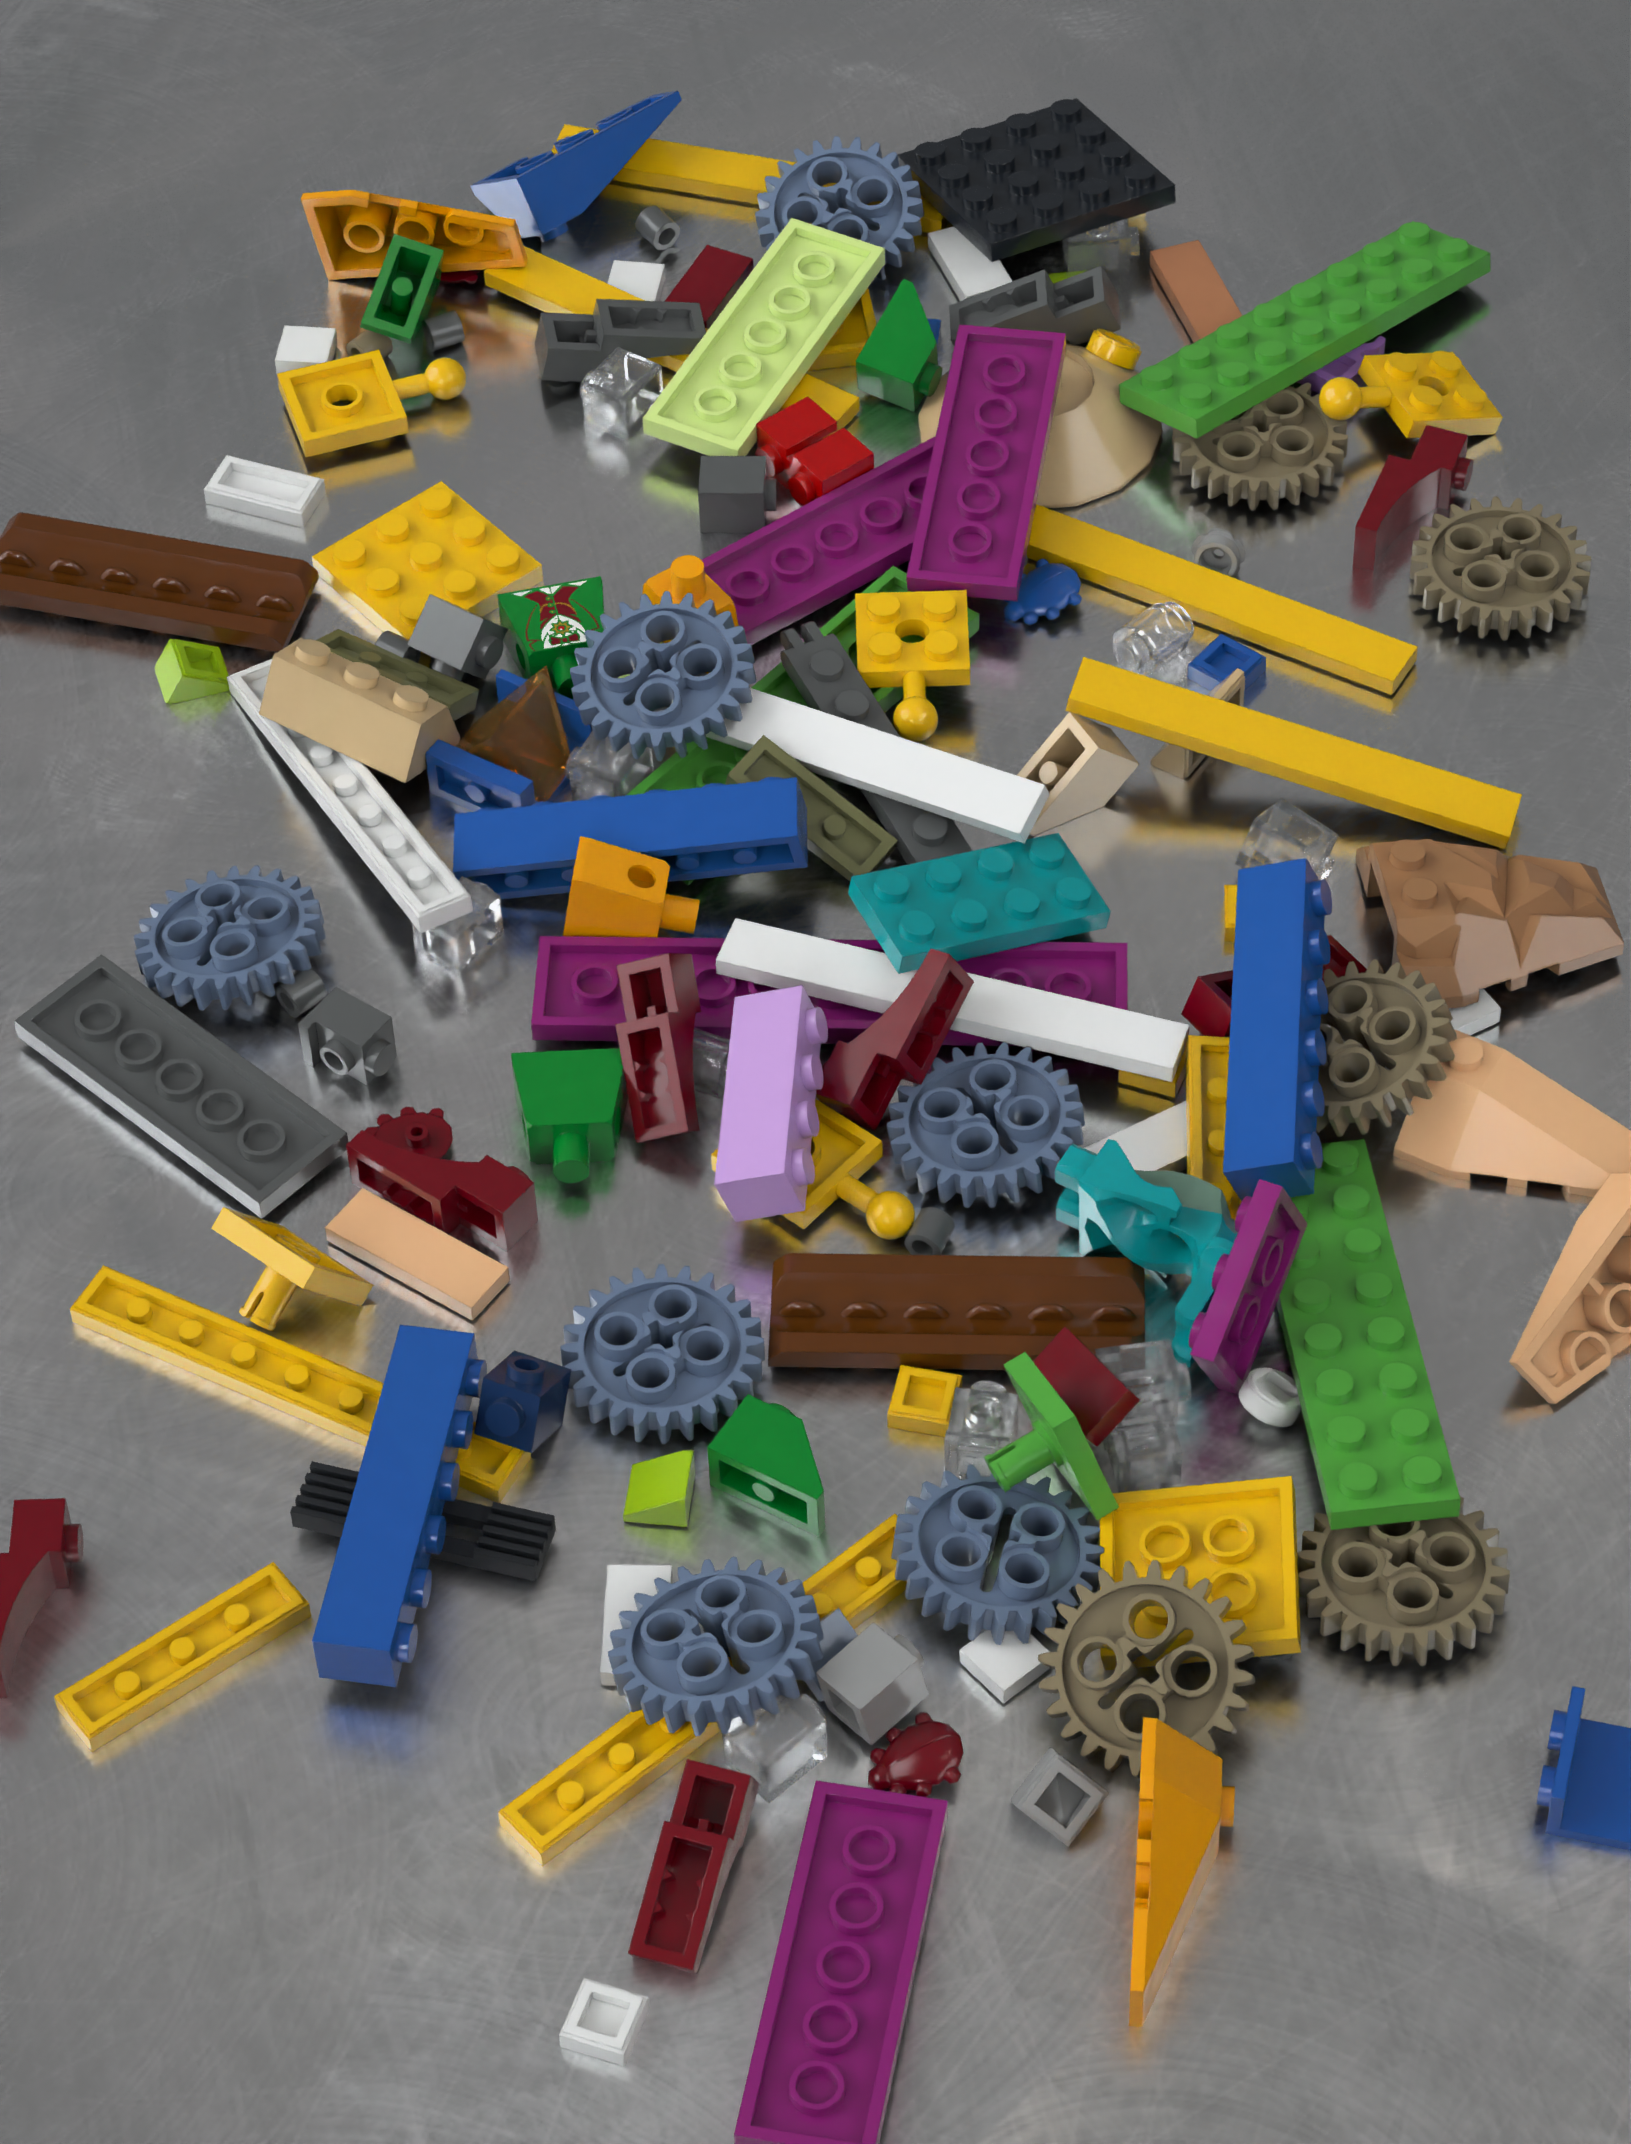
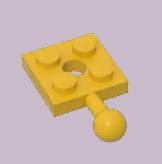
M380 350L277 374L281 396L305 457L409 433L407 416L400 400L427 393L440 400H450L457 397L463 391L466 384V373L461 364L447 357L432 361L423 374L392 380ZM342 400H348L351 403L345 406L332 405Z
M1447 351L1408 354L1393 352L1383 355H1364L1357 373L1368 387H1359L1353 380L1346 377H1336L1327 381L1319 394V404L1326 416L1334 420H1347L1353 417L1359 409L1384 408L1407 439L1421 438L1426 425L1468 436L1496 434L1503 418L1486 393L1463 366L1461 360L1453 352Z
M967 590L855 593L857 670L869 688L903 687V701L897 705L893 714L894 728L904 739L913 742L924 741L935 732L938 725L936 708L926 699V686L970 685ZM917 635L923 637L924 640L908 643L902 641L901 638Z
M815 1099V1106L819 1117V1133L817 1136L812 1137L810 1152L814 1162L815 1179L813 1184L807 1185L805 1211L782 1214V1216L805 1229L840 1197L863 1213H866L867 1224L875 1235L887 1240L901 1238L910 1231L915 1220V1211L911 1201L904 1194L897 1191H884L878 1194V1192L858 1180L883 1157L882 1140ZM718 1148L711 1154V1165L714 1172H716Z

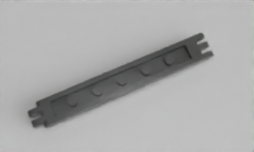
M813 621L801 625V635L805 643L802 642L793 628L781 632V642L785 649L780 653L783 667L808 707L900 737L833 633L823 636ZM860 788L886 831L898 840L896 847L907 864L972 851L953 819Z

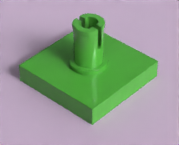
M1024 1352L1003 1364L1030 1418L1033 1430L993 1454H988L984 1457L989 1470L1005 1493L1011 1490V1487L1053 1463L1096 1520L1118 1509L1119 1506L1075 1415L1027 1353Z

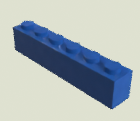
M767 777L756 782L728 785L710 783L700 788L672 791L654 789L644 794L616 797L598 795L588 800L560 803L542 801L531 806L504 809L485 807L475 812L457 813L454 818L453 874L471 895L472 902L570 892L580 836L665 860L670 865L668 882L808 867L807 807L797 777L784 779L780 777Z
M1307 858L1238 870L1223 1173L1241 1201L1247 1195L1253 1196L1259 1179L1283 1186L1289 1197L1314 1194L1315 1169L1321 1168L1323 1162L1322 1146L1316 1133L1317 1117L1323 1116L1325 1110L1324 1095L1318 1081L1319 1066L1324 1065L1327 1058L1326 1044L1320 1030L1321 1015L1327 1014L1329 1007L1328 994L1322 980L1323 965L1330 962V945L1324 930L1325 915H1330L1332 912V896L1327 881L1325 879H1318Z
M409 1325L399 1326L312 1639L319 1678L396 1687L402 1663H412L414 1659L418 1629L417 1625L413 1624L417 1608L425 1609L429 1602L432 1572L427 1568L431 1554L439 1555L443 1549L446 1519L445 1516L441 1515L445 1501L453 1502L457 1496L460 1467L455 1462L459 1448H469L474 1421L473 1412L469 1411L472 1398H480L483 1377L487 1375L486 1360H480L477 1356L474 1333Z

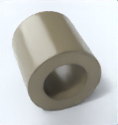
M366 330L350 341L346 346L348 356L380 350L384 359L392 353L393 345L389 337Z

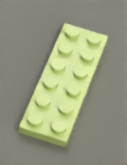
M791 218L642 418L644 434L708 456H746L757 442L756 424L776 414L885 265V248Z

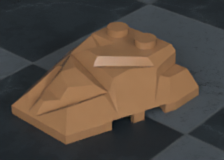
M1404 839L1395 842L1372 843L1370 846H1364L1356 850V863L1367 897L1382 896L1394 934L1392 965L1396 962L1401 963L1406 976L1416 970L1420 971L1426 984L1433 982L1436 985L1441 998L1445 999L1448 1008H1460L1477 1003L1480 989L1506 981V987L1509 991L1527 986L1528 974L1544 968L1550 969L1559 976L1623 954L1624 941L1596 867L1578 862L1526 855L1509 857L1495 849L1436 842L1431 839Z

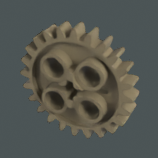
M1307 382L1297 389L1290 385L1199 438H1194L1173 428V460L1180 461V475H1192V488L1195 489L1208 485V498L1210 499L1222 493L1228 494V506L1235 505L1240 498L1248 499L1250 510H1255L1260 500H1267L1274 510L1278 509L1279 498L1284 497L1294 505H1299L1300 492L1303 491L1312 497H1317L1319 494V484L1332 486L1334 473H1342L1344 458H1347V421L1334 420L1324 414L1319 404V394L1311 397L1310 383Z
M1498 496L1493 497L1491 507H1483L1476 498H1472L1470 510L1464 511L1459 506L1452 504L1450 505L1449 518L1435 513L1432 518V527L1421 526L1419 540L1413 541L1410 579L1414 580L1413 593L1414 595H1424L1423 608L1425 610L1439 607V622L1442 623L1454 617L1458 619V632H1463L1470 625L1478 626L1479 638H1484L1490 629H1498L1502 640L1508 639L1510 629H1518L1525 638H1530L1533 625H1537L1542 630L1550 632L1553 618L1566 623L1569 621L1570 609L1579 610L1581 608L1582 597L1588 594L1592 560L1591 556L1586 555L1587 542L1586 540H1576V526L1561 528L1562 515L1560 513L1548 518L1542 517L1543 505L1541 504L1534 506L1530 511L1522 510V500L1520 498H1516L1510 507H1503Z
M1378 959L1372 960L1366 973H1359L1354 961L1348 963L1345 976L1337 978L1332 970L1326 969L1324 979L1329 1007L1327 1014L1321 1015L1320 1030L1324 1036L1327 1058L1326 1063L1319 1066L1318 1081L1323 1090L1325 1110L1323 1116L1317 1117L1316 1133L1323 1130L1330 1122L1336 1135L1342 1136L1349 1123L1356 1122L1361 1134H1367L1370 1119L1377 1117L1386 1128L1390 1127L1392 1122L1391 1111L1398 1108L1403 1113L1409 1116L1412 1115L1414 1112L1409 1100L1414 1096L1430 1100L1432 1093L1427 1085V1081H1444L1447 1076L1441 1062L1451 1061L1455 1058L1449 1042L1457 1039V1034L1451 1024L1453 1017L1445 999L1441 998L1436 985L1433 982L1426 984L1421 972L1418 970L1406 976L1399 962L1392 965L1385 974Z
M1461 1496L1458 1517L1331 1530L1327 1515L1316 1513L1314 1515V1531L1303 1532L1302 1551L1298 1552L1299 1597L1306 1598L1305 1614L1308 1618L1321 1617L1320 1633L1323 1636L1341 1630L1340 1649L1346 1651L1358 1642L1365 1644V1660L1371 1661L1380 1649L1389 1651L1392 1666L1399 1665L1404 1652H1412L1420 1666L1426 1665L1428 1650L1436 1649L1446 1660L1452 1659L1453 1641H1457L1469 1649L1474 1648L1476 1630L1490 1634L1493 1630L1494 1615H1502L1504 1612L1505 1594H1508L1510 1570L1507 1569V1548L1498 1547L1500 1531L1498 1528L1483 1529L1485 1513L1482 1510L1464 1516V1498Z
M1152 1560L1147 1576L1139 1578L1137 1570L1130 1561L1124 1562L1123 1581L1116 1583L1104 1569L1099 1570L1098 1577L1101 1590L1096 1593L1091 1592L1087 1587L1078 1583L1075 1589L1082 1602L1078 1609L1061 1603L1056 1607L1060 1614L1068 1621L1065 1628L1049 1627L1044 1630V1633L1053 1642L1058 1644L1057 1652H1046L1038 1655V1661L1049 1668L1055 1669L1056 1675L1039 1682V1688L1043 1692L1059 1693L1060 1699L1046 1709L1047 1714L1051 1718L1065 1716L1071 1718L1060 1734L1063 1739L1068 1742L1083 1734L1087 1737L1082 1745L1080 1755L1089 1760L1103 1748L1106 1750L1104 1762L1107 1771L1114 1773L1123 1758L1129 1759L1132 1776L1140 1779L1142 1733L1129 1731L1126 1726L1125 1716L1127 1709L1132 1703L1141 1699H1149L1155 1701L1159 1708V1720L1215 1755L1219 1753L1211 1734L1216 1729L1231 1735L1237 1733L1236 1728L1226 1715L1229 1709L1237 1711L1249 1710L1250 1705L1241 1696L1235 1694L1236 1687L1255 1684L1256 1679L1253 1674L1238 1669L1239 1662L1245 1661L1255 1654L1251 1646L1234 1645L1233 1639L1247 1629L1243 1620L1222 1621L1232 1606L1228 1597L1219 1598L1209 1604L1207 1599L1211 1593L1212 1583L1207 1578L1199 1581L1190 1590L1187 1588L1188 1570L1184 1566L1180 1565L1170 1580H1165L1162 1566L1158 1560ZM1148 1606L1162 1607L1168 1614L1167 1627L1163 1633L1151 1639L1137 1636L1134 1623L1139 1612ZM1186 1629L1193 1631V1638L1189 1642L1174 1649L1157 1662L1155 1668L1160 1676L1155 1682L1150 1684L1141 1677L1129 1685V1688L1122 1692L1108 1709L1100 1707V1701L1103 1697L1119 1689L1137 1675L1138 1669L1133 1663L1137 1657L1144 1655L1147 1659L1153 1661L1172 1645L1180 1633ZM1100 1648L1113 1650L1117 1660L1113 1674L1104 1681L1094 1682L1088 1680L1084 1674L1083 1665L1090 1652ZM1190 1657L1205 1658L1210 1664L1211 1673L1209 1680L1197 1690L1182 1689L1177 1683L1176 1673L1178 1667L1184 1660Z

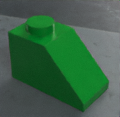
M394 234L361 320L360 328L411 344L422 328V320L427 318L439 286L444 250Z
M903 279L855 362L859 390L915 412L924 395L930 397L934 394L942 376V367L938 365L937 342L914 284Z
M747 1394L707 1447L710 1485L819 1537L825 1530L824 1489L803 1420L796 1417L789 1409L780 1404H768Z

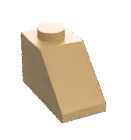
M1069 712L1017 774V776L1044 784L1050 794L1030 835L1035 836L1104 807L1139 766L1138 761L1111 728Z

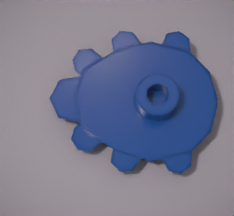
M1039 559L1036 562V569L1031 570L1027 575L1022 574L1018 600H1003L1008 603L1004 607L1005 618L1016 621L1024 617L1023 620L1028 625L1036 623L1038 617L1046 615L1047 619H1056L1060 614V609L1065 608L1068 604L1075 606L1082 600V597L1079 595L1081 581L1077 572L1062 563H1049L1046 559Z

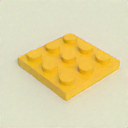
M442 481L312 556L313 567L318 571V575L322 580L381 631H391L407 639H410L430 594L483 617L499 608L497 594L530 589L543 581L542 564Z
M1292 1476L1113 1493L1119 1508L1100 1519V1546L1104 1547V1553L1100 1554V1567L1113 1578L1115 1583L1123 1581V1567L1126 1561H1130L1134 1565L1139 1578L1147 1576L1152 1560L1160 1562L1165 1580H1170L1180 1565L1184 1566L1188 1570L1187 1588L1191 1590L1199 1581L1207 1578L1212 1583L1211 1593L1207 1599L1209 1604L1225 1596L1231 1601L1232 1606L1223 1617V1622L1243 1620L1247 1629L1233 1639L1234 1645L1251 1646L1255 1654L1253 1657L1301 1653L1296 1498ZM1148 1606L1141 1610L1136 1616L1134 1623L1137 1636L1151 1639L1161 1635L1167 1627V1611L1158 1606ZM1186 1629L1180 1633L1172 1645L1157 1659L1150 1661L1144 1655H1141L1133 1663L1137 1668L1156 1666L1157 1662L1165 1655L1189 1642L1193 1638V1631ZM1100 1648V1656L1105 1671L1115 1670L1117 1660L1114 1651ZM1190 1657L1181 1664L1206 1662L1207 1660L1201 1657Z

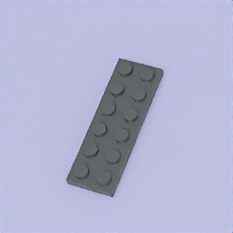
M102 954L14 1021L17 1037L261 1219L347 1150L346 1144L349 1142L346 1131Z

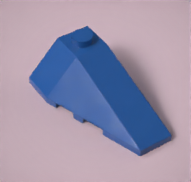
M677 90L652 95L596 123L598 130L596 134H594L592 129H589L571 137L567 136L554 142L557 153L553 154L552 151L530 159L527 156L472 184L470 187L474 195L495 216L515 219L521 238L539 236L541 242L556 238L569 230L566 222L582 214L680 103L682 100Z

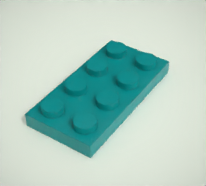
M1059 833L1027 839L1025 843L1017 841L852 876L848 895L898 974L918 970L930 948L948 953L956 961L1104 929L1107 927L1111 913Z

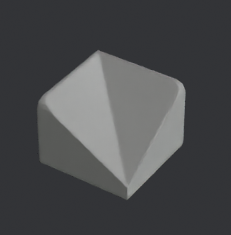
M1050 1747L1015 1792L1011 1802L1069 1847L1109 1795V1792Z

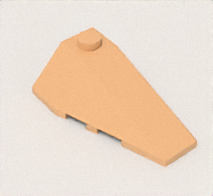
M1455 1030L1457 1039L1449 1042L1455 1058L1451 1061L1441 1062L1447 1077L1444 1081H1427V1085L1432 1093L1430 1100L1418 1096L1412 1098L1411 1105L1414 1113L1410 1116L1406 1115L1393 1154L1397 1158L1447 1178L1470 1181V1173L1507 1178L1506 1186L1527 1188V1182L1533 1181L1562 1185L1568 1194L1594 1197L1611 1173H1631V1130L1506 1049Z
M1611 1173L1577 1219L1509 1361L1549 1404H1557L1610 1366L1613 1357L1631 1345V1173Z

